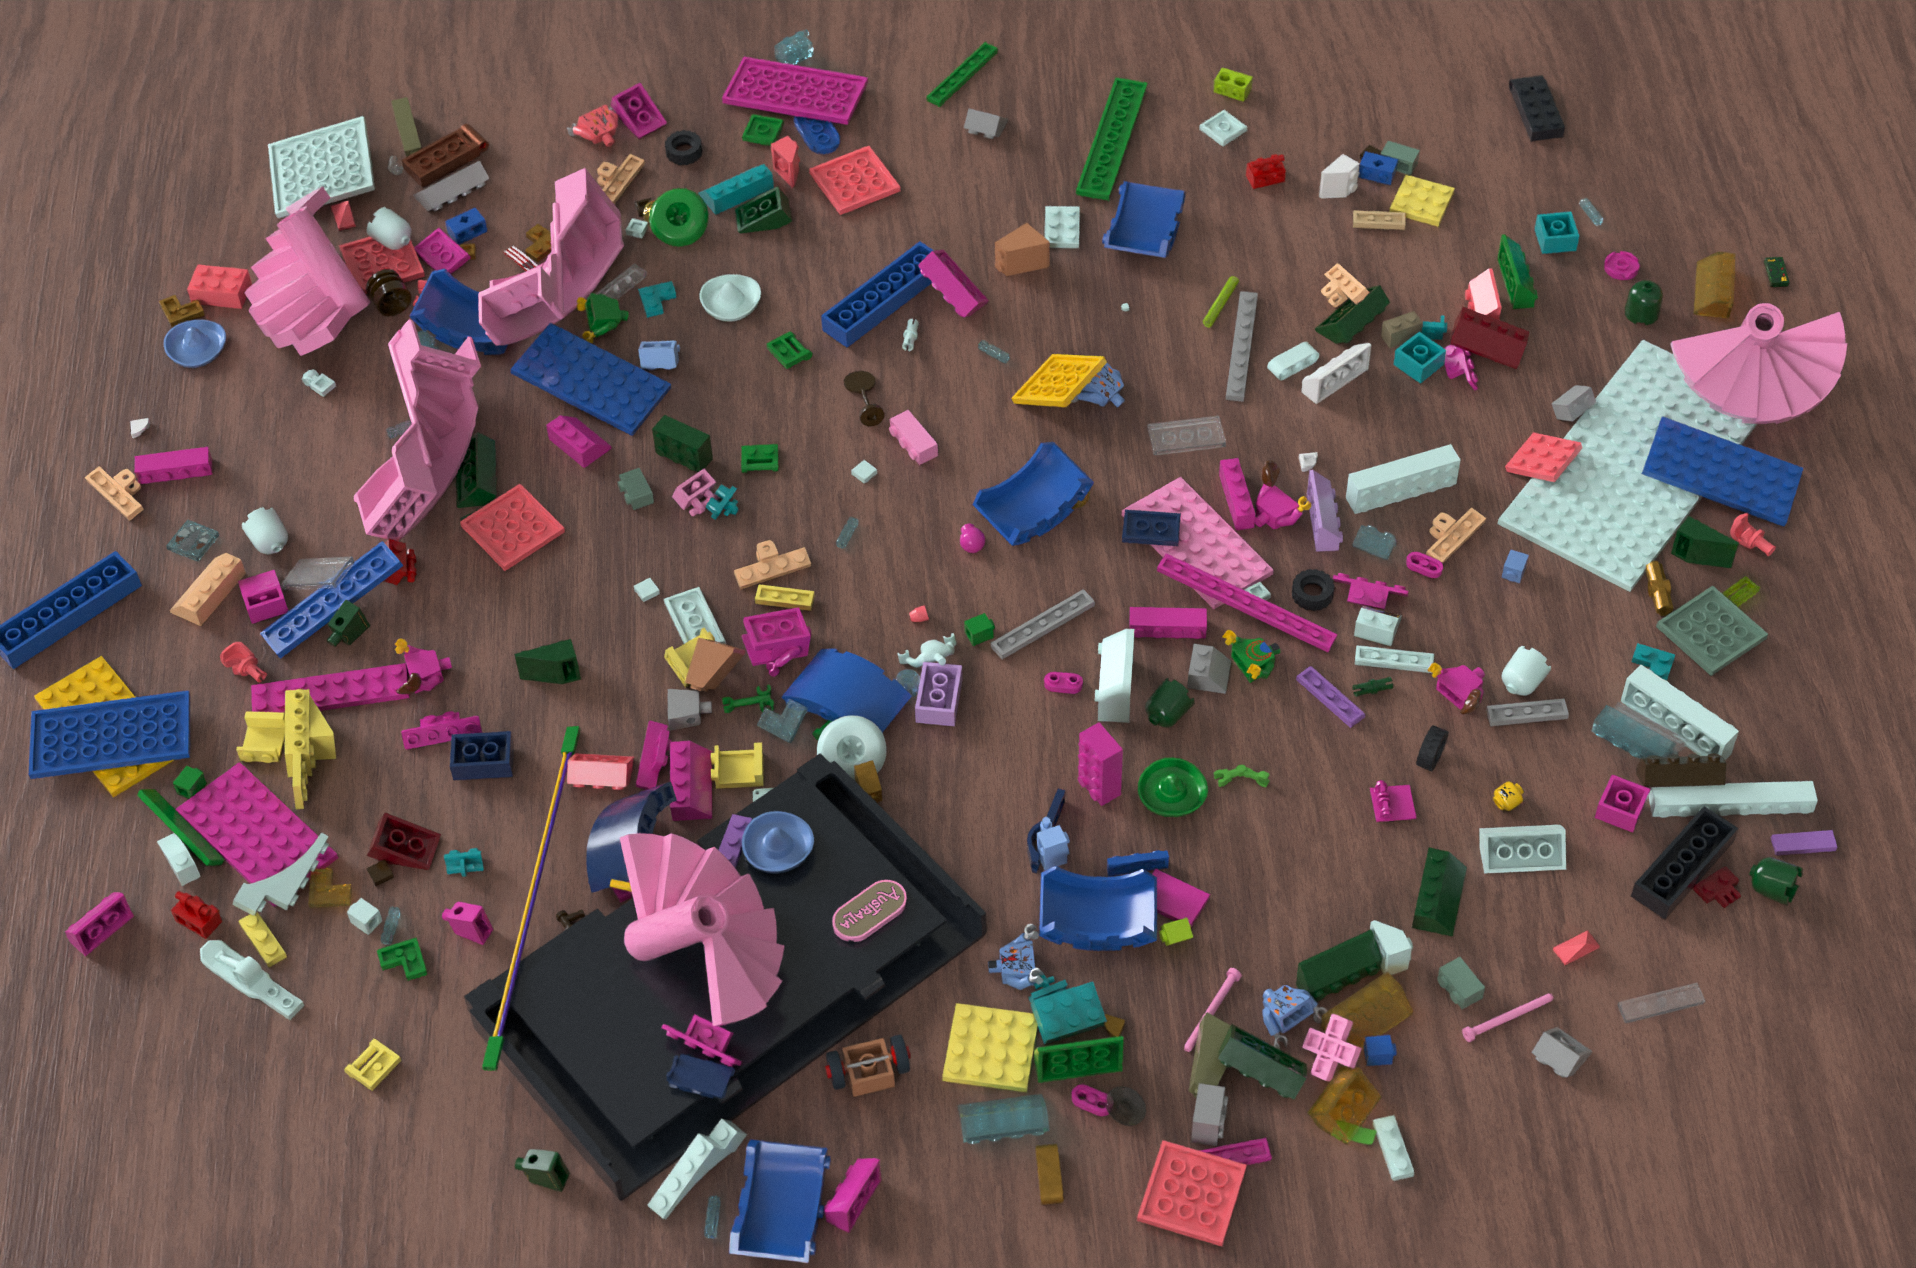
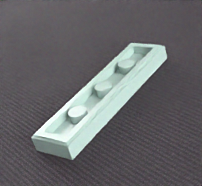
M1356 646L1355 665L1432 673L1427 671L1434 662V654Z

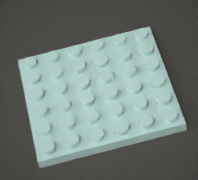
M364 116L268 144L274 206L277 218L288 216L289 213L285 208L322 186L330 196V199L325 204L375 190Z

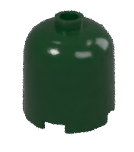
M1641 280L1632 285L1625 305V316L1629 321L1634 324L1640 322L1650 325L1658 320L1663 300V292L1660 286L1650 280Z
M1166 678L1145 703V711L1149 722L1164 728L1175 725L1195 704L1194 698L1190 699L1187 695L1188 689L1178 681L1173 680L1170 682Z
M1766 857L1760 860L1757 865L1752 866L1749 876L1752 877L1751 883L1755 892L1788 906L1799 888V885H1796L1798 876L1802 878L1803 868L1773 857Z

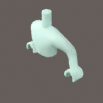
M951 633V637L948 638L943 636L944 643L937 640H929L923 643L921 654L916 659L910 657L908 650H905V654L897 653L900 664H909L918 668L923 665V662L932 663L937 661L940 665H944L946 663L945 657L953 655L955 652L956 640L954 633Z

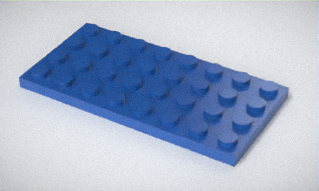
M549 323L511 368V374L631 436L635 434L671 389L670 383L552 323Z
M1662 416L1642 475L1785 527L1803 468Z
M189 690L31 711L28 774L30 779L190 758L191 695Z

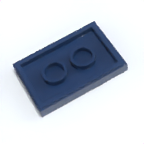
M1125 509L1122 542L1178 546L1181 513Z

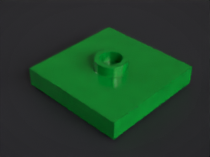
M752 114L742 135V141L771 146L772 143L777 141L784 126V120Z

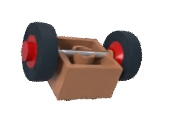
M902 1035L890 1037L891 1050L889 1053L887 1052L884 1038L842 1048L844 1064L840 1060L837 1050L827 1052L825 1071L827 1078H831L833 1088L835 1090L845 1088L846 1073L853 1097L895 1087L891 1062L893 1061L899 1074L910 1071L909 1059L911 1054L909 1047L905 1045Z

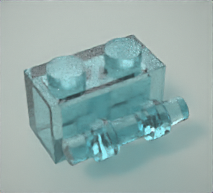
M808 30L798 31L791 37L783 38V41L774 46L775 58L780 63L795 65L813 56V45L807 38L809 36Z

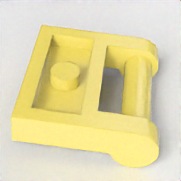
M373 1039L369 1043L370 1046L351 1065L348 1064L344 1069L350 1077L355 1078L371 1091L401 1062L399 1055L376 1039ZM375 1052H378L360 1071L358 1070Z

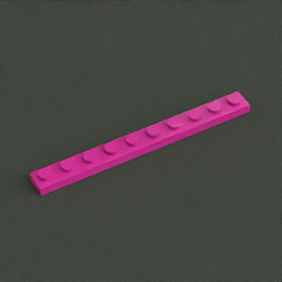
M1167 553L1157 567L1158 572L1326 652L1330 651L1337 638V634Z

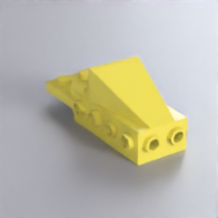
M309 689L285 690V760L288 777H293L296 809H304V801H308L306 789L308 776H312V768H316V760L336 759L334 733L311 698Z

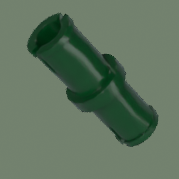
M1391 677L1378 680L1370 679L1365 683L1354 684L1352 690H1361L1353 692L1355 697L1370 693L1374 695L1378 691L1393 689V683L1385 684L1393 680Z

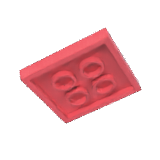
M1533 432L1505 466L1506 471L1555 482L1581 451L1582 444L1581 442Z

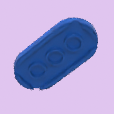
M794 116V125L811 151L817 154H828L834 152L839 147L840 135L832 122Z

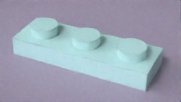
M1394 1115L1374 1119L1373 1127L1377 1131L1376 1135L1392 1181L1413 1177L1414 1170Z

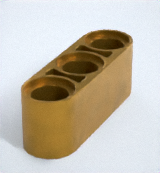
M1036 1145L1041 1205L1063 1203L1058 1145Z

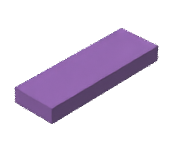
M1832 830L1774 834L1771 836L1775 855L1837 850Z

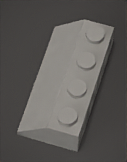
M478 161L414 194V197L427 211L431 209L436 211L443 207L442 203L447 201L450 204L457 200L456 196L460 194L465 196L471 193V188L476 186L478 189L486 185L485 181L489 177L481 162Z

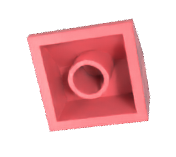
M786 136L771 144L773 169L792 188L795 186L799 173V147L796 141Z

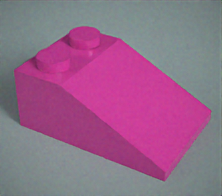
M641 83L612 97L611 107L619 119L638 139L667 124Z

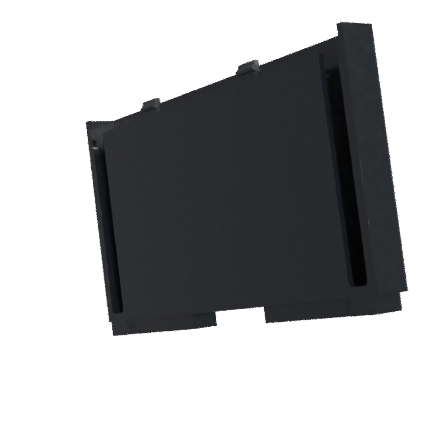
M821 753L799 767L797 772L735 814L752 818V820L759 815L773 811L796 815L811 828L814 844L805 861L787 872L772 874L759 871L748 862L743 850L735 868L740 876L750 874L759 892L764 909L774 908L777 929L776 944L784 945V951L777 977L782 982L772 997L765 1003L767 1007L746 1019L720 1025V1027L733 1033L724 1053L742 1061L740 1065L733 1064L732 1066L735 1072L731 1076L725 1098L721 1099L714 1096L710 1098L693 1093V1091L690 1093L679 1090V1087H669L670 1085L666 1077L667 1073L671 1070L674 1056L680 1057L681 1054L728 1066L720 1062L721 1057L715 1055L712 1058L702 1053L703 1048L697 1046L694 1049L684 1044L685 1039L679 1037L676 1040L666 1035L667 1030L662 1028L663 1024H666L686 1033L694 1014L713 1023L705 949L702 942L649 961L635 959L628 952L624 942L627 927L633 921L638 920L634 899L632 898L606 917L597 908L520 961L502 1033L504 1044L500 1060L619 1201L630 1196L678 1161L698 1134L710 1136L721 1119L730 1122L975 944L987 932L986 912L835 760L830 763ZM731 817L698 839V846L704 850L715 847L719 851ZM881 880H891L899 883L904 888L907 896L904 911L862 941L854 942V940L844 941L835 934L833 916L837 909L869 886ZM510 968L493 980L488 979L464 996L474 1029L487 1044L489 1036L494 1035Z

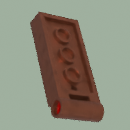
M464 124L461 128L402 159L403 169L423 188L479 157L480 152H485L489 148V142L470 124Z

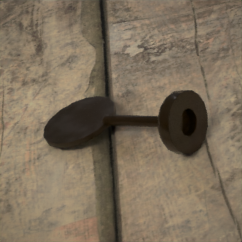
M866 371L849 373L844 378L845 388L850 392L862 393L866 404L859 414L861 423L868 427L880 424L885 416L883 408L877 404H870L866 394L867 391H870L875 386V377Z

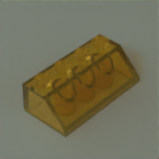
M1716 252L1697 261L1694 298L1695 315L1730 319L1734 303L1735 253Z
M1387 971L1324 1013L1321 1028L1326 1033L1332 1014L1350 1020L1353 1024L1346 1042L1363 1048L1365 1037L1382 1035L1413 1014V1010L1402 986Z

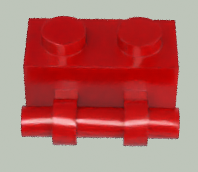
M1274 154L1264 159L1261 157L1257 158L1256 161L1247 163L1246 177L1253 189L1285 182L1286 168L1282 161H1285L1283 154Z
M388 539L385 544L401 561L403 566L383 582L397 585L403 576L407 577L408 582H414L417 575V569L415 568L417 560L414 550L408 549L406 554V543Z
M181 891L175 894V898L180 901L171 909L175 921L207 939L222 923L220 911L214 905H207L197 895L192 896Z

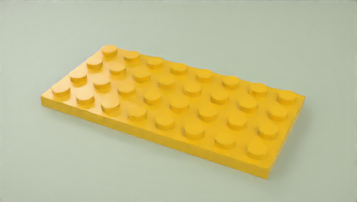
M100 656L34 695V698L44 710L135 698V696L106 660ZM174 760L92 772L114 798Z

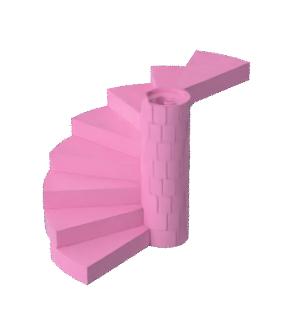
M323 186L285 208L289 216L277 224L279 230L266 238L273 251L251 267L258 280L244 292L252 303L249 312L266 337H270L277 348L293 344L300 356L333 341L349 319L370 304V300L313 217L330 199Z
M1762 303L1754 306L1749 311L1741 327L1672 341L1671 348L1677 364L1685 376L1684 381L1700 398L1710 404V408L1730 417L1742 419L1741 423L1768 424L1776 422L1778 424L1794 419L1805 412L1809 413L1826 398L1841 376L1840 373L1846 357L1847 343H1845V330L1840 312L1781 332L1784 325L1783 314L1776 306Z
M637 833L620 837L638 920L633 921L625 931L624 942L628 952L637 960L649 961L702 942L705 949L713 1026L726 1025L746 1019L767 1007L765 1003L772 997L782 982L777 977V973L782 961L784 945L776 944L777 929L774 908L764 909L761 897L750 874L740 876L730 861L715 847L704 850L697 844L675 834H669L664 837L654 834Z

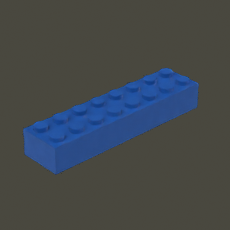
M921 241L821 315L822 330L848 348L932 283L929 278H926L920 272L921 269L918 265L934 250Z
M114 551L0 625V656L12 669L20 666L141 587L142 584L137 572L117 551Z

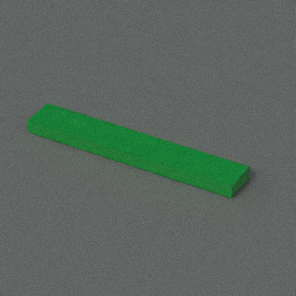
M984 42L926 96L927 101L941 107L998 53V48Z
M155 789L139 790L138 797L206 866L223 864L225 859Z

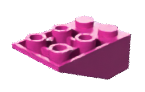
M275 570L238 581L252 624L289 612Z

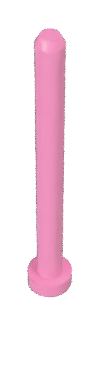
M1229 968L1226 973L1227 979L1206 1012L1214 1015L1234 982L1240 980L1242 974L1237 969ZM1199 1023L1184 1046L1187 1052L1191 1051L1196 1044Z
M1546 994L1476 1027L1463 1028V1036L1467 1042L1475 1040V1036L1551 1002L1553 995Z

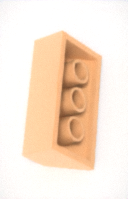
M228 553L214 558L170 609V613L202 626L236 586L238 581L246 574L241 559Z

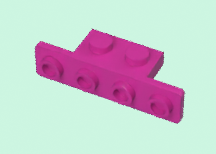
M1453 345L1445 347V367L1448 377L1453 379L1465 373L1471 387L1474 390L1478 389L1476 384L1478 378L1476 373L1473 372L1475 366L1469 357L1471 352Z
M1338 573V576L1333 575V581L1351 585L1347 602L1385 610L1389 593L1405 597L1409 595V591L1405 590L1406 587L1394 585L1393 588L1388 587L1387 583L1376 581L1374 584L1362 577H1357L1356 580L1349 578V575Z
M449 711L440 716H426L420 719V727L402 730L401 735L404 748L412 749L451 741L452 734L482 733L479 716L460 719L459 712Z
M654 721L648 722L635 785L638 788L647 790L656 787L658 773L661 767L666 766L668 756L665 753L670 748L671 739H668L670 731L667 730L668 726Z
M694 1014L686 1033L666 1024L662 1026L663 1029L667 1030L666 1035L676 1040L681 1037L685 1039L684 1044L694 1049L699 1046L703 1048L702 1053L712 1058L717 1055L722 1058L720 1062L730 1067L733 1064L740 1065L742 1062L724 1053L733 1033L720 1026H713L712 1022Z

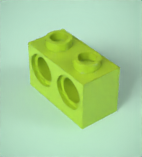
M1221 68L1214 79V92L1245 101L1252 90L1253 77Z

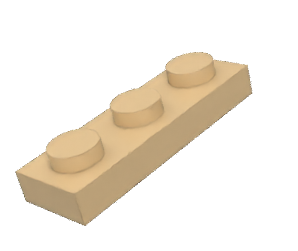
M1353 211V228L1405 230L1406 218L1403 212Z

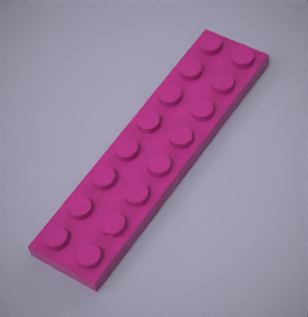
M402 663L251 685L252 712L285 713V690L309 689L310 696L320 711L407 699L409 694H398L396 692L397 689L408 682L407 665Z

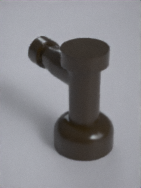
M582 909L571 914L562 910L555 917L566 930L572 926L571 922L585 917V913Z

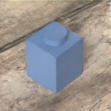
M1510 550L1503 568L1502 578L1520 583L1527 567L1529 555Z

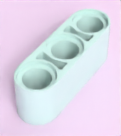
M1302 342L1273 358L1268 363L1267 368L1279 380H1284L1315 363L1319 358V353L1308 342Z

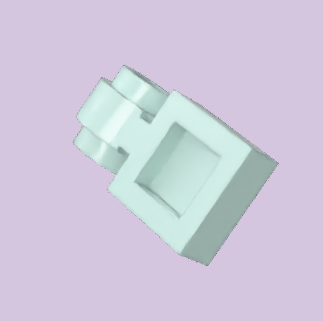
M314 369L308 370L303 374L302 381L304 384L310 386L312 390L322 397L336 387L332 379L323 373L319 376L318 372Z

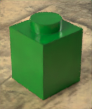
M985 613L964 621V632L972 646L994 638V622L992 619H988Z
M186 766L173 782L177 795L190 799L207 785L204 773L200 769Z

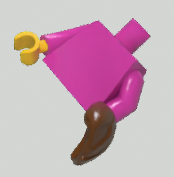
M1267 460L1263 466V486L1255 504L1257 508L1255 524L1258 527L1267 524L1272 529H1278L1294 525L1302 516L1303 510H1309L1312 505L1309 501L1304 505L1307 501V498L1304 496L1298 500V503L1274 485L1280 473V468L1272 460Z
M398 639L395 643L397 646L395 649L396 653L402 654L405 652L404 658L410 675L408 682L396 690L398 694L419 693L423 690L431 691L444 681L441 671L452 668L450 658L438 660L434 650H423L410 645L407 646V642L404 639Z
M1434 662L1430 665L1427 671L1433 673V678L1438 677L1436 690L1458 707L1461 714L1471 713L1479 707L1483 696L1482 678L1485 676L1481 668L1477 667L1471 671L1465 665L1445 669Z

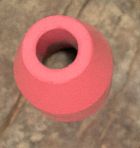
M925 605L917 607L909 613L912 622L920 623L929 620Z

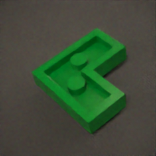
M417 937L376 950L382 971L403 965L407 981L428 975Z

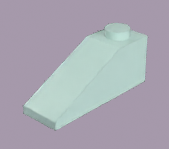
M175 833L157 841L182 886L201 877L191 855Z

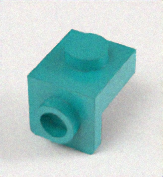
M1441 315L1440 322L1423 321L1421 333L1429 339L1442 340L1443 333H1447L1448 322H1444V315Z

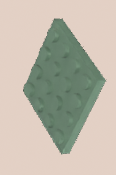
M1711 586L1658 621L1656 625L1662 633L1710 676L1766 640L1768 633L1714 586Z

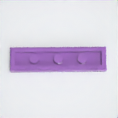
M1312 666L1297 675L1296 680L1350 728L1365 718V713Z

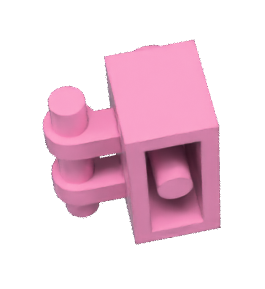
M705 469L679 485L672 495L683 510L691 505L694 507L689 510L690 515L693 517L705 511V506L712 497L716 500L720 499L715 493L711 492L716 481ZM703 497L706 498L703 502L699 501Z

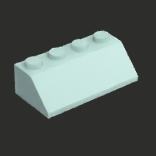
M1561 825L1479 828L1480 852L1484 873L1566 869V830Z

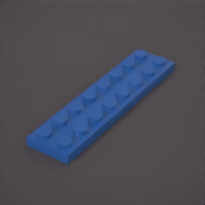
M382 541L260 634L281 659L326 625L345 600L355 603L400 569L403 564Z

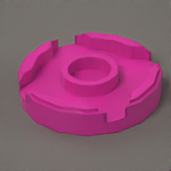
M1625 251L1610 253L1604 262L1606 273L1618 280L1634 278L1640 268L1637 257Z

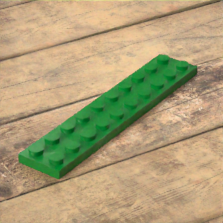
M1115 77L1076 189V195L1110 200L1147 90V82Z

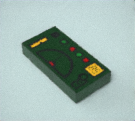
M1783 257L1765 258L1764 264L1770 286H1789L1790 282Z

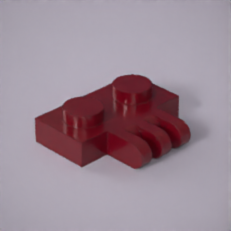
M1726 866L1697 883L1693 889L1707 904L1715 899L1723 908L1741 898L1740 893L1734 888L1738 885L1739 879Z

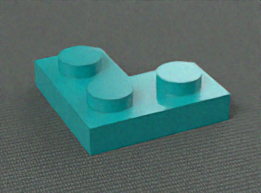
M672 281L638 289L647 318L664 314L661 301L677 298Z
M1637 643L1631 662L1649 667L1654 674L1667 681L1676 654Z

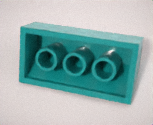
M761 164L705 189L698 194L712 212L717 215L773 189V173L765 164Z

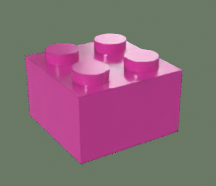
M1611 775L1599 801L1595 818L1633 833L1647 803L1650 789Z

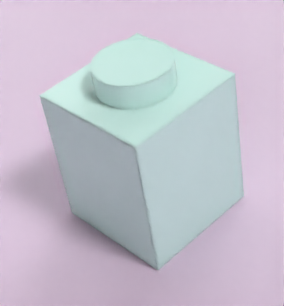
M362 898L352 904L347 911L350 922L367 935L382 922L379 910Z

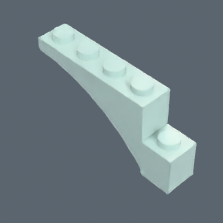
M321 833L310 849L282 872L255 883H243L233 900V905L254 916L257 911L262 912L267 903L264 899L285 910L290 905L294 906L299 897L296 895L298 890L305 888L309 880L307 878L310 871L314 872L319 863L317 860L319 854L324 855L329 846L327 843L329 836Z
M724 1119L720 1120L710 1136L698 1134L647 1206L663 1219H667L690 1189L717 1163L730 1153L735 1152L747 1134L734 1123Z

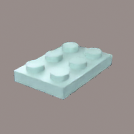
M1045 206V238L1050 241V248H1079L1080 207Z

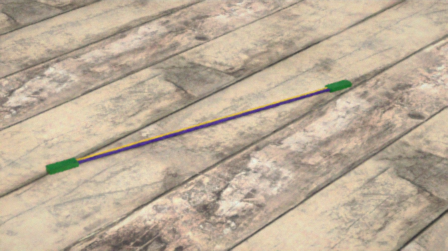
M567 726L561 748L563 758L494 1035L489 1036L482 1064L483 1071H497L504 1044L502 1033L567 774L568 759L576 751L580 734L579 726Z

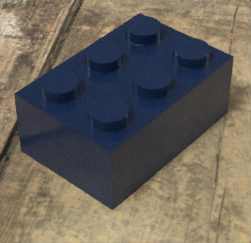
M511 731L452 734L450 770L453 780L513 777L514 742Z

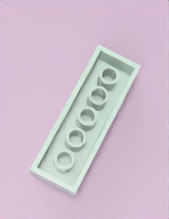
M1450 444L1351 473L1348 477L1346 500L1354 514L1411 497H1417L1421 494L1434 492L1441 488L1451 487L1457 483L1460 458Z
M1640 665L1626 679L1621 702L1700 756L1716 753L1722 755L1724 760H1726L1732 754L1739 732L1733 725L1726 723L1715 713L1710 712L1699 702L1694 701L1684 692L1679 691L1668 681L1663 680L1643 665Z

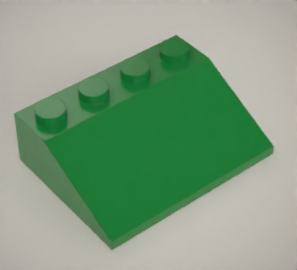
M1123 1036L1036 1048L1034 1050V1063L1038 1083L1122 1072Z

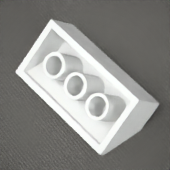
M1371 344L1354 345L1350 349H1346L1338 357L1331 359L1323 367H1319L1313 374L1306 376L1302 381V393L1315 404H1318L1361 375L1369 367Z

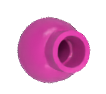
M965 524L961 528L960 545L966 552H979L985 545V535L980 529L975 528L973 524Z

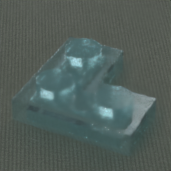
M789 699L782 715L769 708H765L757 726L788 743H792L808 707L793 699Z

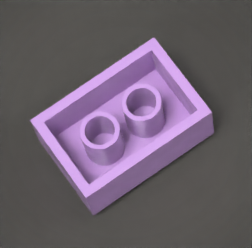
M923 662L915 706L916 723L955 726L962 685L961 665H940L939 663Z

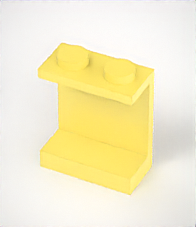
M705 628L701 629L699 636L675 650L673 647L665 650L664 658L685 688L691 685L685 683L698 638L715 641L712 633L707 632Z
M246 711L244 718L248 728L243 747H237L236 749L240 761L279 762L285 740V713Z

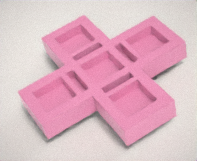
M1332 1014L1326 1033L1309 1028L1302 1048L1317 1053L1311 1075L1331 1082L1338 1063L1355 1068L1362 1048L1346 1042L1353 1024L1352 1021Z

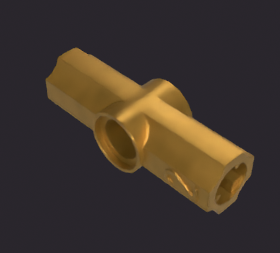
M1651 561V563L1646 565L1645 570L1648 579V595L1653 598L1656 613L1660 614V616H1667L1674 609L1670 596L1671 584L1669 579L1665 577L1663 565L1658 561Z

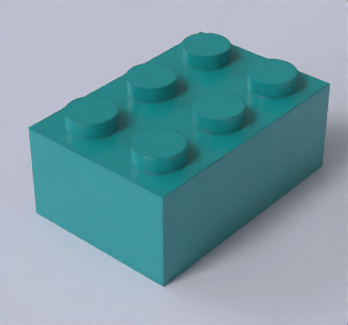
M1093 981L1035 999L1031 1003L1044 1045L1102 1027L1107 1022Z

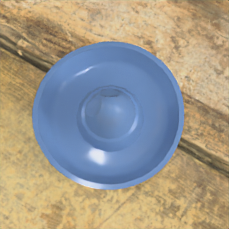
M187 321L176 325L168 331L164 338V350L169 358L180 366L187 368L201 367L219 356L226 342V333L221 325L213 321Z
M781 811L767 812L754 818L746 827L742 837V848L748 862L755 869L772 874L787 872L799 866L809 856L814 844L813 832L809 825L798 816Z

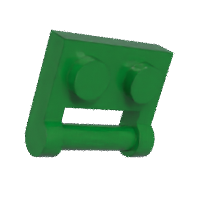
M792 331L766 343L767 349L786 369L803 360H810L813 356V353L796 339V335ZM788 343H791L800 353H797Z
M778 444L741 446L742 473L759 470L779 471Z

